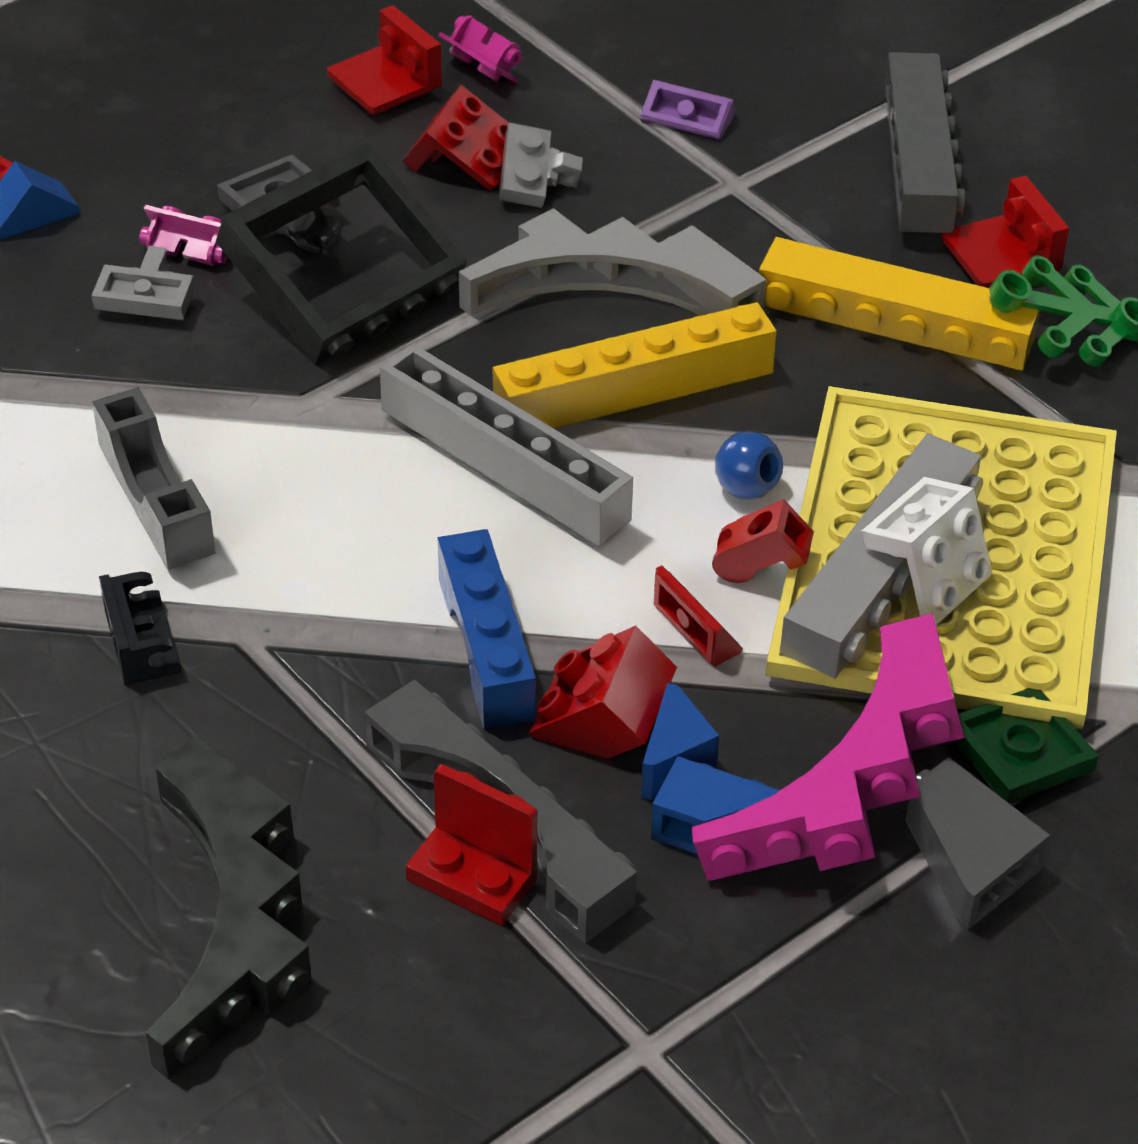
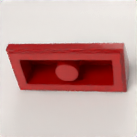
M663 565L657 567L653 604L693 647L714 667L741 654L743 648L731 634Z

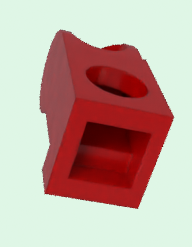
M782 499L723 527L719 533L717 550L712 560V568L722 579L735 583L746 582L753 578L755 571L781 561L792 570L807 564L814 531L787 501Z

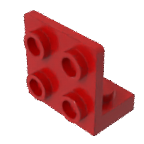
M394 5L379 10L380 29L378 31V39L381 46L327 68L328 77L371 114L387 111L396 105L415 97H420L442 86L441 44Z
M460 85L436 114L402 162L417 172L427 159L434 164L441 154H444L477 182L491 191L501 179L505 134L509 123L482 102L480 98L472 94L463 85Z
M1022 176L1010 179L1007 199L1003 204L1004 215L954 227L953 233H942V241L976 285L990 288L998 275L1004 270H1013L1023 275V268L1036 255L1047 258L1057 272L1062 271L1069 227L1028 177Z
M440 764L434 772L435 829L405 865L406 880L503 926L537 880L538 811L534 806L517 795H508L480 782L470 773L459 772L444 764Z

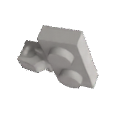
M509 123L505 134L499 200L542 208L547 186H556V184L571 187L577 186L582 171L583 158L566 152L560 153L559 150L550 148V130Z
M149 246L140 268L104 264L91 295L93 307L97 310L183 320L195 290L193 275L169 272L170 265L167 264L166 258L167 248Z

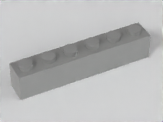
M411 344L379 367L382 411L594 544L601 546L632 520L633 476L422 348Z
M927 433L784 616L780 654L835 679L849 661L856 663L864 651L871 630L873 628L880 630V627L884 626L897 596L904 598L913 584L907 559L865 548L861 530L923 477L974 488L977 500L983 485V478L978 476L982 455Z

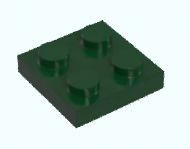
M1030 688L1011 694L1027 698L1034 696L1039 700L1050 701L1041 690ZM987 703L959 713L964 738L954 740V744L996 794L1009 804L1096 769L1099 755L1066 718L1052 716L1050 722L1017 717L1002 714L1003 706Z

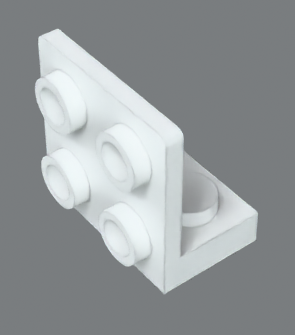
M923 477L861 530L865 548L907 559L920 616L933 613L936 625L989 578L992 573L981 516L978 510L975 491L972 487Z

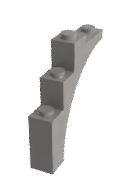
M553 208L519 226V241L459 271V304L461 309L470 316H473L498 304L535 294L567 290H606L637 294L672 303L700 316L758 302L764 311L766 278L693 225L658 243L624 217L587 234Z

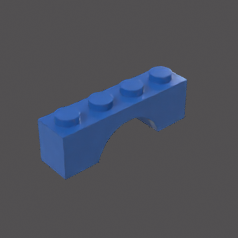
M488 529L437 537L439 582L449 616L457 615L461 626L468 657L472 692L483 729L487 730L534 721L536 718V677Z

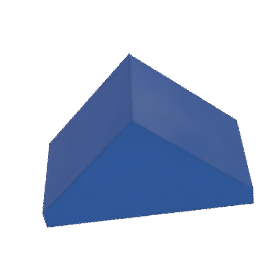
M17 161L13 162L0 180V240L80 214L78 204L61 182Z
M667 683L645 754L642 768V799L654 800L677 756L697 763H705L717 769L719 734L683 690L675 684Z

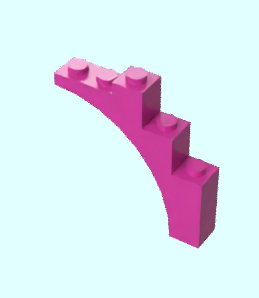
M933 613L880 627L882 658L872 694L861 716L841 742L809 772L776 794L735 814L692 827L693 843L707 881L815 856L820 871L875 858L866 810L921 797L911 751L964 738Z

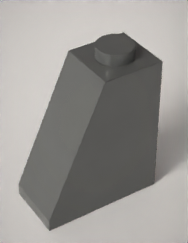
M948 757L931 771L925 769L917 774L916 778L921 797L908 801L905 821L956 919L961 926L969 930L1042 870L1050 834Z

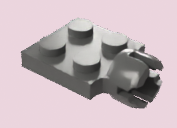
M291 154L217 184L219 200L233 211L312 170ZM339 197L263 236V238L283 234L303 251L320 253V247L314 241L324 249H329L336 242L341 232V223L336 219L340 214L335 209L340 207Z

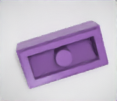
M653 80L640 119L720 140L731 123L736 110L733 99Z

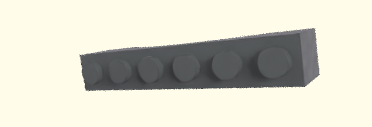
M414 679L364 712L367 748L401 778L434 783L435 770L440 764H444L459 772L470 773L480 782L508 795H517L537 809V861L545 884L547 910L585 944L635 907L637 871L632 862L621 852H614L603 843L586 821L574 818L559 805L556 797L548 788L544 786L539 787L529 779L511 756L499 753L485 740L483 734L475 725L471 723L466 724L450 710L446 701L439 694H431Z

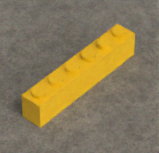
M775 237L759 268V274L766 278L765 307L1021 371L1024 369L1036 338L1041 311L1021 307L1019 310L1012 311L1011 313H1002L996 310L990 303V288Z
M758 302L741 305L723 311L494 366L493 392L553 429L773 374L777 330Z

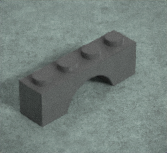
M139 387L92 401L99 446L167 569L170 570L216 554L211 511L193 480L181 482L177 477L166 453L156 416Z

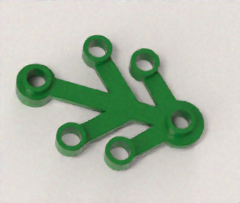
M1036 255L1023 268V275L1013 270H1004L990 286V303L996 310L1002 313H1011L1012 311L1019 310L1021 307L1067 316L1058 326H1049L1038 339L1040 350L1049 357H1061L1070 346L1071 339L1092 322L1107 325L1108 327L1100 335L1093 334L1088 336L1079 348L1081 359L1090 366H1101L1111 354L1112 348L1122 339L1138 341V299L1127 297L1119 301L1095 279L1093 273L1085 266L1073 265L1063 277L1055 270L1053 264L1047 258ZM1031 285L1036 287L1047 285L1058 296L1033 291ZM1087 293V294H1088L1091 298H1093L1099 305L1092 304V303H1091L1085 296H1083V295H1085V294Z

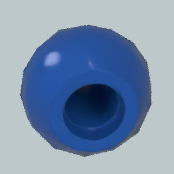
M745 431L735 433L722 444L715 455V474L720 485L730 495L740 499L763 497L778 484L783 473V458L777 445L768 436L759 432Z

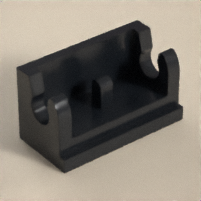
M140 571L110 577L109 574L99 576L104 612L124 685L182 673L180 660L177 656L159 590L143 591L139 594L130 593L135 587H145L152 584V575L148 572Z

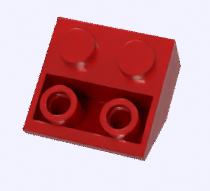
M636 625L615 635L608 633L595 644L579 651L576 649L570 650L555 664V676L548 691L541 697L536 706L538 713L529 734L535 740L606 759L644 745L658 715L667 683H671L677 666Z

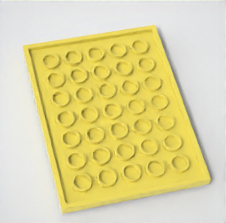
M829 386L800 512V517L814 531L807 564L792 570L787 569L767 658L765 676L872 694L882 658L880 630L874 628L871 630L864 651L856 663L849 661L835 679L780 654L783 618L921 440L929 433L982 455L978 476L983 478V485L977 498V505L981 516L992 573L989 578L936 625L957 708L970 710L987 703L1003 706L1002 714L1044 722H1050L1052 716L1066 718L1074 728L1083 730L1087 711L1117 431ZM913 584L904 598L898 596L895 598L884 626L920 617ZM1030 688L1041 690L1050 701L1039 700L1034 696L1027 698L1011 694Z

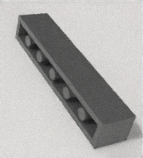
M889 52L885 95L899 230L902 232L953 233L955 216H962L964 213L965 191L960 189L961 164H957L958 141L953 140L955 119L954 116H950L952 98L951 93H947L948 70H941L940 56L934 53Z

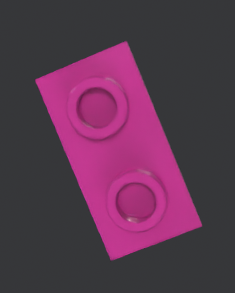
M460 16L455 21V31L451 37L440 32V37L453 44L449 50L453 55L469 64L473 58L480 61L477 70L497 82L502 75L515 83L518 82L517 78L509 74L512 67L517 66L522 60V52H520L519 46L514 42H510L494 32L486 45L493 30L478 22L472 16Z
M145 205L144 210L151 224L149 227L144 226L141 229L139 242L144 244L147 250L149 246L167 248L166 254L177 257L182 242L187 243L182 254L185 259L211 266L226 262L228 256L216 243L221 224L220 219L213 216H204L202 219L186 215L181 210L171 206H164L161 209Z

